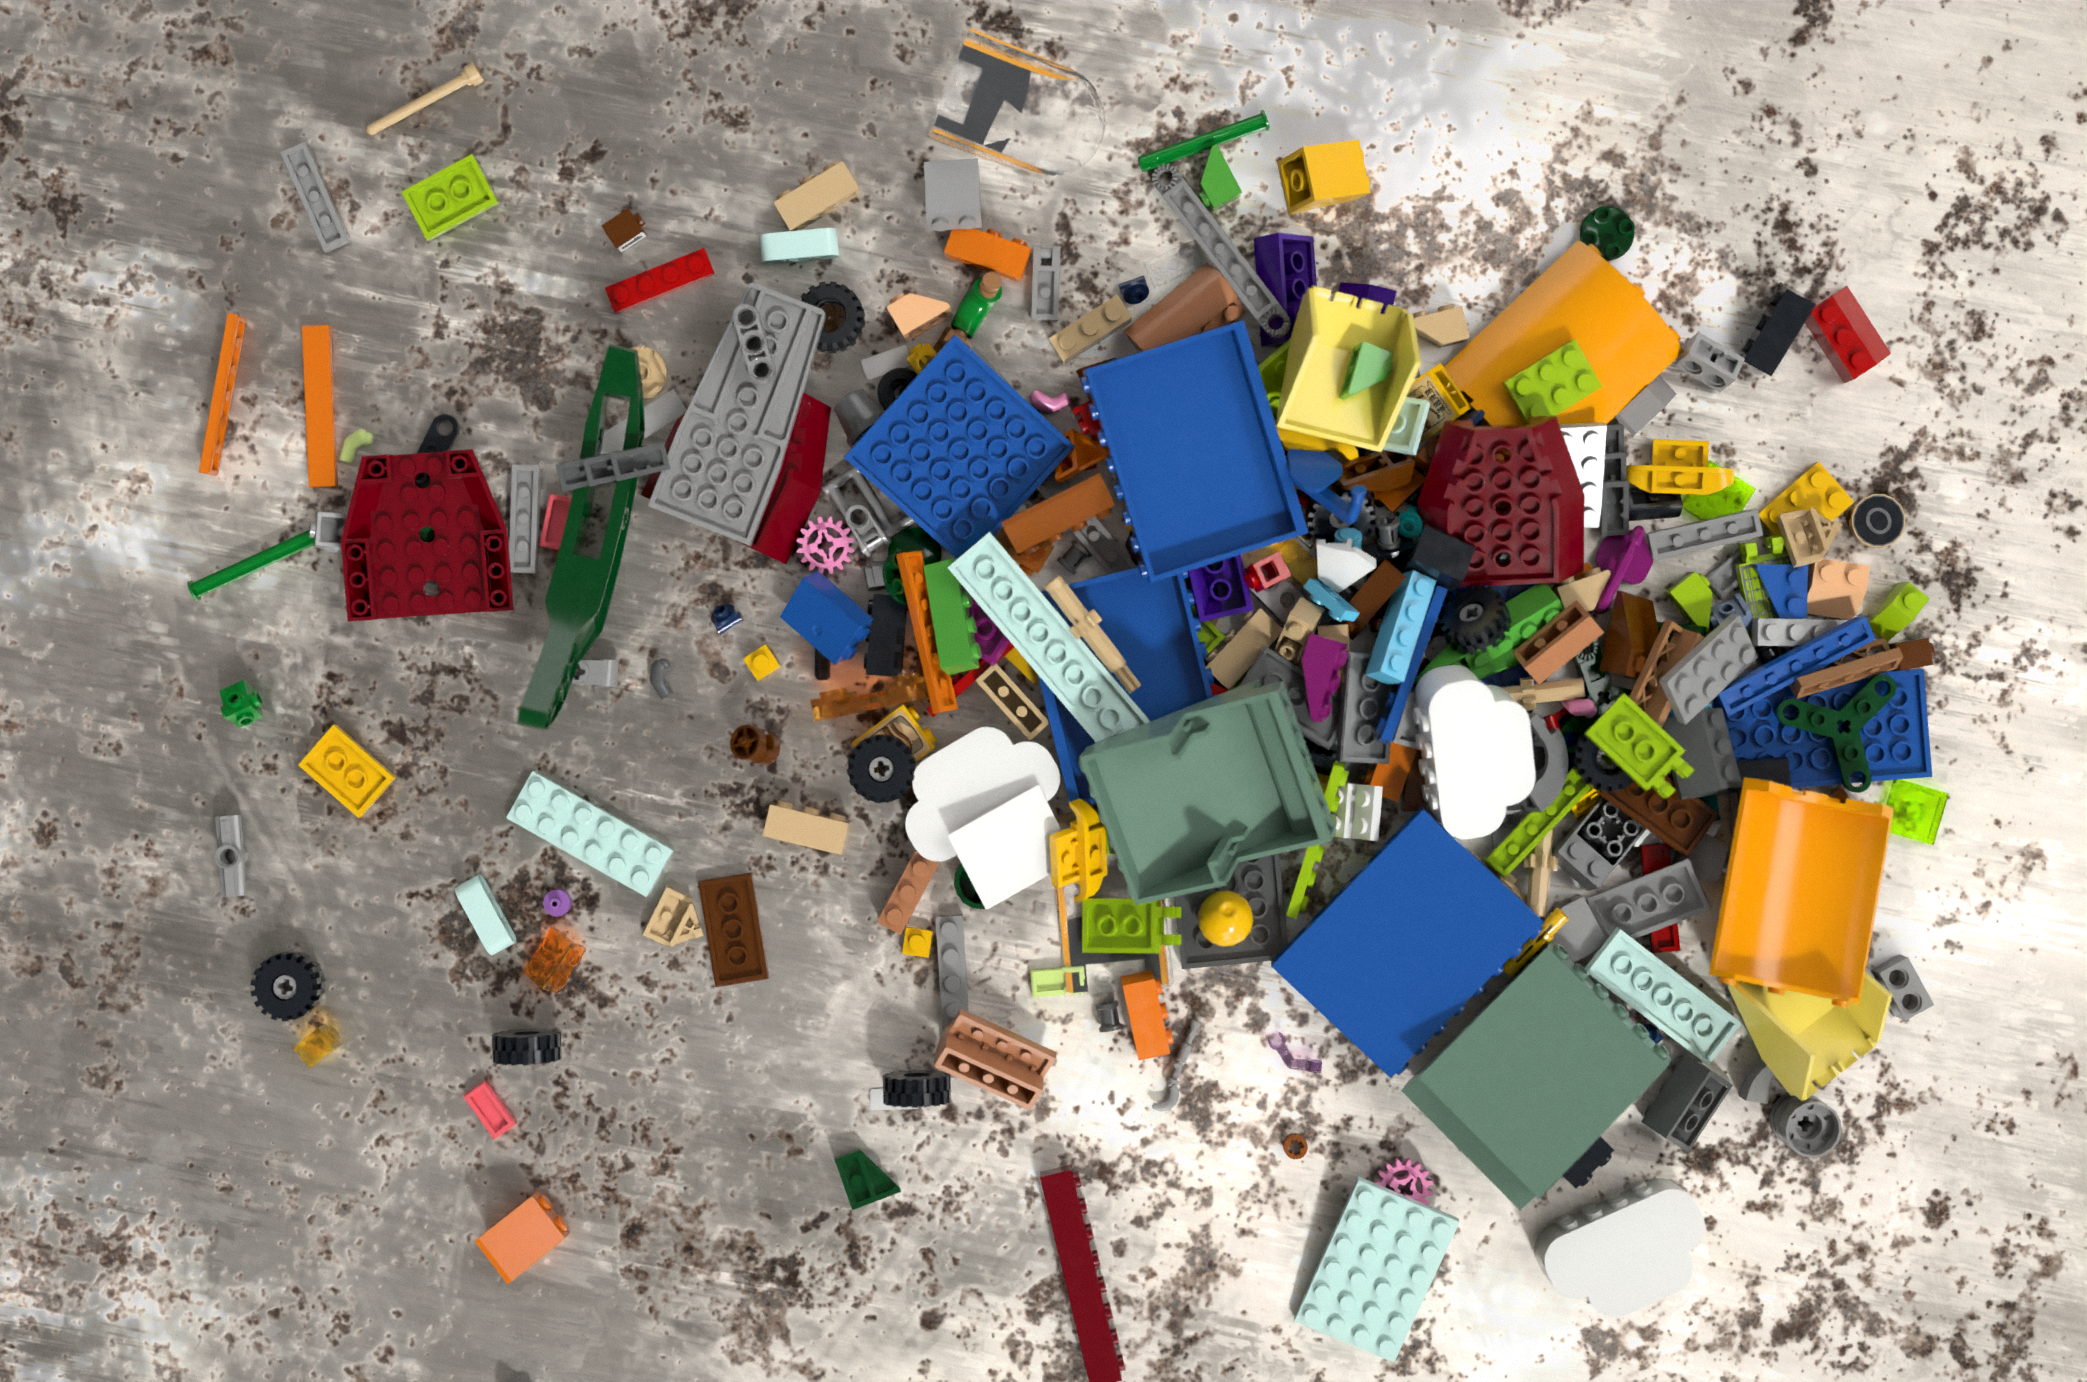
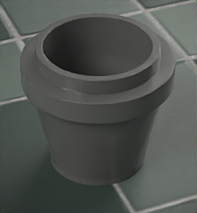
M863 389L847 394L834 408V412L847 436L846 443L850 449L885 411Z

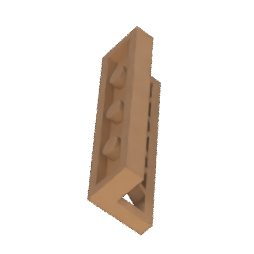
M1665 619L1629 696L1661 728L1672 707L1659 680L1704 639L1699 633L1683 629L1668 619ZM1671 630H1673L1674 635L1670 643H1668V637L1671 633ZM1661 656V662L1657 667L1656 662L1658 658ZM1649 681L1650 686L1647 692H1645V686Z
M1885 638L1878 639L1839 658V662L1834 661L1828 664L1832 666L1831 668L1821 671L1816 670L1811 674L1798 677L1789 686L1795 698L1798 699L1895 670L1904 656L1899 647L1890 649ZM1880 648L1882 651L1881 653L1867 656L1870 650ZM1851 656L1853 658L1858 659L1855 661L1842 664L1844 658Z

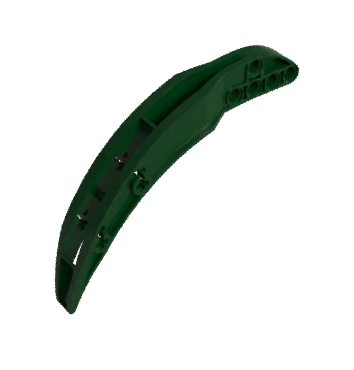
M609 344L586 420L580 459L601 454L608 397L630 402L623 450L643 446L645 417L637 350ZM638 477L612 481L616 483L599 559L581 556L596 485L573 489L560 549L545 597L550 629L519 708L517 723L520 725L548 730L554 724L564 705L580 660L589 651L604 629L623 556Z

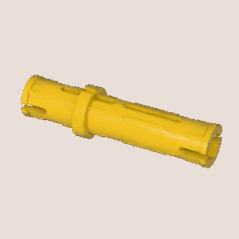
M1556 907L1544 920L1543 930L1533 940L1529 938L1522 945L1524 947L1522 952L1514 959L1510 957L1503 964V970L1510 977L1514 978L1517 972L1533 958L1547 941L1551 942L1554 939L1553 935L1569 920V917ZM1531 945H1533L1520 960H1517Z

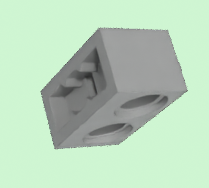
M1698 332L1683 345L1684 352L1678 356L1674 366L1721 392L1736 381L1745 359Z
M1287 579L1274 584L1271 589H1264L1258 593L1254 589L1249 588V591L1281 623L1287 621L1290 612L1300 597L1306 599L1303 596L1306 593L1305 590L1295 581L1291 584ZM1283 593H1290L1294 598V603L1290 608H1285L1280 604V596Z
M1899 954L1871 969L1875 980L1892 994L1888 1011L1893 1017L1896 1016L1906 1021L1934 1006L1908 957ZM1896 970L1898 972V979L1894 983H1890L1889 975L1892 971ZM1907 994H1910V1004L1906 1007H1903V997Z

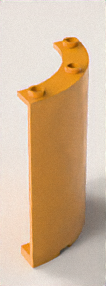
M1577 240L1449 361L1444 368L1471 408L1485 412L1482 420L1485 426L1523 425L1526 423L1502 382L1572 339H1576L1602 387L1557 414L1558 423L1605 422L1607 424L1681 355L1684 350L1679 343L1681 337L1674 329L1668 327L1657 311L1643 297L1645 295L1644 290L1636 283L1631 284L1618 270L1601 257L1600 251L1593 244L1587 246L1580 240Z
M1744 778L1709 975L1718 976V982L1735 985L1736 980L1767 986L1768 992L1785 995V990L1828 998L1832 999L1831 1005L1845 1008L1849 1007V1003L1860 1005L1894 808L1884 804L1847 798L1845 804L1840 803V799L1831 798L1829 795L1804 790L1801 792L1772 781Z

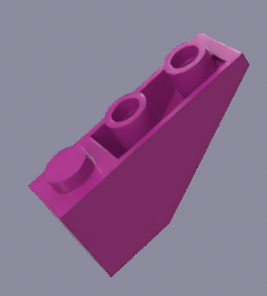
M1310 633L1302 657L1311 720L1323 723L1324 718L1327 719L1331 712L1332 703L1329 701L1332 692H1336L1340 683L1338 673L1340 666H1344L1347 661L1348 650H1346L1347 644Z

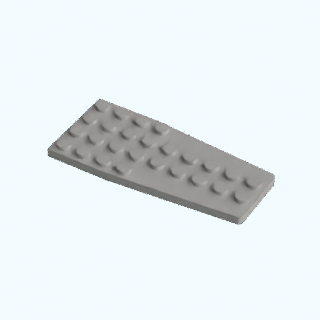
M756 283L748 284L738 306L749 304L758 311L776 367V377L770 384L762 385L758 384L750 376L732 316L677 429L667 455L670 469L661 471L648 504L649 507L749 546L752 545L779 476L826 319L824 310ZM743 313L740 318L741 324H750L754 318L753 313ZM751 339L748 343V349L750 351H757L761 347V339ZM761 364L756 369V376L759 378H764L769 373V366L766 364Z

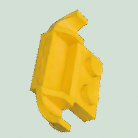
M1653 439L1651 465H1627L1626 480L1648 493L1709 495L1734 484L1735 470L1708 467L1709 441Z
M1079 798L1069 802V807L1075 812L1077 820L1070 822V828L1049 835L1052 885L1061 888L1073 882L1079 884L1080 894L1074 896V901L1081 902L1093 896L1099 890L1103 877L1108 875L1106 827L1101 823L1095 810Z

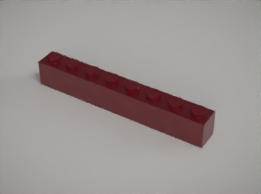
M1072 1165L1040 1172V1180L1089 1382L1122 1381V1371H1126L1123 1355H1117L1115 1345L1120 1344L1116 1328L1111 1329L1109 1319L1113 1318L1110 1302L1105 1303L1103 1293L1107 1292L1104 1276L1098 1277L1096 1267L1101 1266L1098 1251H1092L1090 1240H1094L1091 1223H1085L1084 1214L1088 1213L1085 1197L1079 1198L1077 1188L1082 1187L1079 1172H1073Z

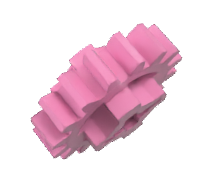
M820 516L816 525L808 521L809 530L801 528L800 531L805 536L804 538L797 539V542L803 545V548H799L797 553H804L805 557L802 558L801 562L809 561L811 563L809 570H813L816 566L819 567L821 574L824 568H828L829 573L833 574V567L837 566L840 570L843 569L841 563L843 560L850 563L851 559L847 556V553H852L855 549L849 547V543L855 540L854 538H847L846 534L850 532V528L842 530L843 522L841 520L835 525L833 524L832 517L829 516L827 522H823ZM827 527L835 529L842 537L833 538L828 534ZM817 530L818 538L814 543L808 544L810 535ZM823 532L825 538L829 542H833V547L829 548V559L824 550L818 548V544L822 543ZM839 547H844L842 555L834 562L833 554L835 550ZM815 552L823 556L825 564L815 561L810 554Z
M1397 1157L1395 1158V1165L1392 1166L1389 1162H1386L1387 1170L1379 1169L1377 1171L1381 1179H1375L1374 1183L1385 1188L1386 1184H1389L1392 1191L1426 1205L1430 1204L1426 1199V1195L1431 1196L1434 1192L1427 1188V1186L1432 1185L1433 1181L1431 1178H1425L1429 1172L1426 1168L1420 1170V1162L1416 1161L1411 1165L1410 1158L1406 1157L1404 1163H1401ZM1405 1170V1172H1404L1403 1174H1398V1175H1395V1174H1394V1173H1396V1172H1398V1171ZM1417 1177L1421 1181V1191H1418L1415 1186ZM1407 1183L1409 1189L1407 1191L1404 1189L1400 1191L1398 1186Z

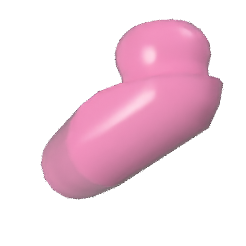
M1035 390L1029 397L1031 405L1036 410L1051 414L1071 404L1065 391L1051 398L1042 394V391Z

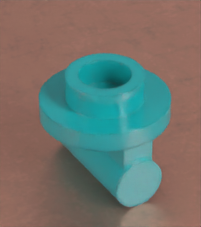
M1408 506L1407 511L1402 512L1398 516L1400 518L1398 533L1406 538H1413L1422 531L1423 521L1418 515V507Z

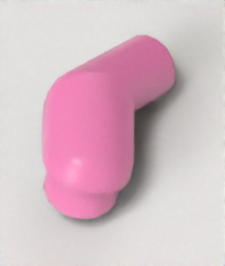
M1575 698L1559 701L1574 716L1584 715L1586 718H1592L1598 711L1594 705L1595 703L1590 699Z

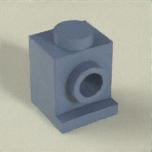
M1740 593L1734 595L1735 599L1711 607L1709 622L1711 631L1731 613L1740 615L1746 631L1752 629L1751 609Z

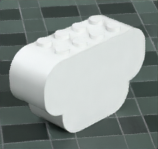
M1449 665L1432 669L1422 676L1416 686V708L1412 710L1414 722L1419 724V733L1415 737L1417 747L1422 753V759L1419 760V770L1425 779V785H1422V795L1424 800L1427 801L1431 812L1452 836L1460 839L1483 837L1494 832L1502 824L1506 814V806L1524 800L1534 787L1535 766L1530 719L1526 710L1515 702L1507 691L1495 685L1483 684L1468 668L1460 665Z
M993 726L980 727L926 758L917 766L913 774L915 776L912 785L919 801L912 806L907 814L906 832L917 852L924 858L931 861L949 860L957 855L948 838V835L1036 785L1040 786L1046 800L1049 801L1059 788V766L1048 748L1039 742L1024 740L1014 744L1011 737L1002 729Z
M1655 1178L1646 1182L1645 1180L1637 1181L1630 1185L1629 1190L1622 1193L1620 1191L1612 1192L1605 1197L1606 1200L1597 1204L1595 1202L1585 1204L1580 1208L1581 1211L1573 1215L1567 1213L1557 1217L1555 1223L1548 1225L1539 1233L1535 1242V1256L1543 1274L1560 1294L1572 1299L1586 1297L1591 1305L1602 1315L1618 1318L1678 1293L1687 1286L1693 1274V1262L1689 1251L1700 1243L1704 1234L1705 1224L1696 1201L1687 1192L1671 1180Z

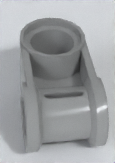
M853 505L847 510L845 517L847 524L867 557L871 556V552L882 545L891 544L886 532L867 506ZM856 509L863 510L866 515L865 521L860 525L856 524L852 519V514ZM878 536L876 540L872 541L871 543H868L870 540Z
M580 660L578 667L580 665V668L585 670V675H580L579 680L578 676L575 675L572 683L596 687H618L619 660Z

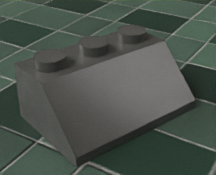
M1722 708L1703 709L1687 724L1679 723L1676 716L1666 718L1662 729L1685 750L1680 757L1694 769L1688 778L1684 777L1683 779L1673 769L1671 770L1679 800L1723 795L1742 787Z
M1685 1054L1683 1059L1676 1064L1669 1080L1660 1088L1659 1095L1654 1103L1646 1109L1641 1122L1689 1153L1733 1085Z

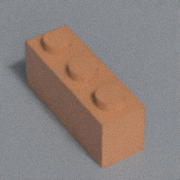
M1576 600L1512 653L1538 684H1541L1604 632Z
M915 850L877 923L901 935L941 861L928 860Z

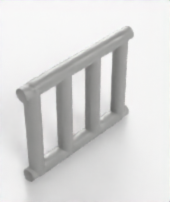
M854 466L821 487L823 492L830 494L845 518L850 506L839 490V487L853 480L888 538L893 537L915 523L906 514L892 524L861 472ZM853 512V521L860 525L861 523ZM878 536L870 540L868 543H871L872 541L876 540Z

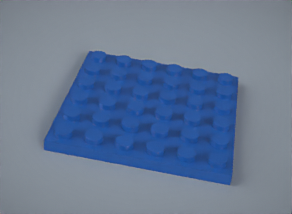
M954 334L844 455V458L950 554L958 559L989 532L994 536L1002 527L1001 522L1009 519L1075 446Z

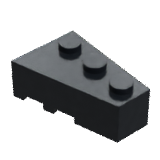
M1780 282L1770 298L1766 310L1756 321L1752 336L1750 338L1747 337L1739 352L1742 353L1741 357L1745 359L1744 362L1772 376L1816 304L1807 295Z
M874 594L873 599L868 601V614L871 615L873 620L868 627L870 632L866 636V642H869L868 653L864 655L866 675L902 677L907 605L898 603L890 595Z

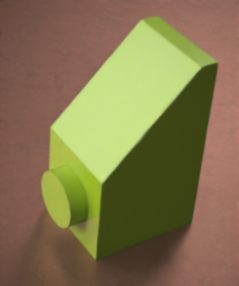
M1696 571L1689 572L1665 591L1664 594L1689 625L1707 627V633L1709 631L1713 592L1709 589L1710 582L1702 573L1697 574Z
M1910 582L1897 583L1868 620L1872 632L1881 639L1885 638L1888 642L1914 620L1930 598Z

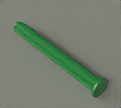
M1261 110L1258 115L1139 156L1138 163L1142 172L1157 168L1159 165L1162 166V164H1168L1211 149L1216 144L1219 146L1264 129L1270 131L1267 116L1264 110Z
M309 530L198 581L187 582L188 589L192 597L199 601L201 596L313 546V538L309 537Z

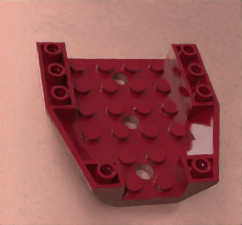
M803 393L779 476L752 545L749 546L741 543L786 565L797 544V539L802 533L800 530L801 528L804 529L821 493L831 415L830 406L806 393ZM685 413L675 422L666 440L665 449L667 455ZM661 471L650 474L641 493L642 496L651 499Z
M1528 417V424L1473 427L1472 420L1444 421L1418 498V515L1422 518L1423 528L1427 524L1476 546L1464 580L1458 587L1478 586V584L1493 586L1559 583L1584 571V492L1557 417ZM1500 448H1507L1510 451L1509 457L1504 460H1499L1494 455ZM1499 501H1508L1511 504L1510 508L1505 512L1497 511L1495 505ZM1507 552L1511 557L1506 563H1499L1495 560L1497 554Z
M474 450L362 456L341 537L348 622L514 610L508 529ZM424 472L430 476L431 483L427 488H420L416 484L418 474ZM426 526L433 528L435 531V538L431 542L423 541L420 536L421 530ZM430 580L436 581L440 587L439 593L435 596H430L425 592V584Z

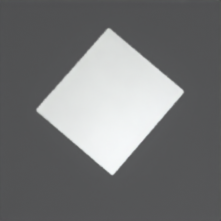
M1036 785L948 835V838L985 909H989L1051 874L1049 835L1062 830L1040 786Z

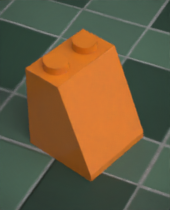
M536 1191L475 1240V1243L507 1285L570 1234L568 1230L569 1225L561 1215H556L552 1209L553 1205L550 1199L545 1194L541 1195L539 1191Z

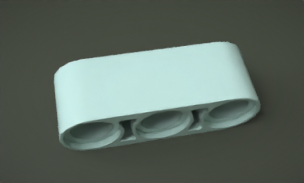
M819 228L759 235L762 264H782L839 257L836 228Z
M480 874L455 887L458 900L483 946L490 955L493 956L517 942L511 926L488 884Z

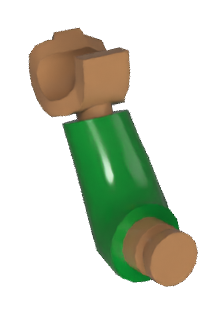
M988 272L983 277L977 279L968 289L951 322L952 328L946 327L933 347L937 353L954 334L969 348L971 347L972 343L969 339H973L981 323L1002 295V280L998 274Z

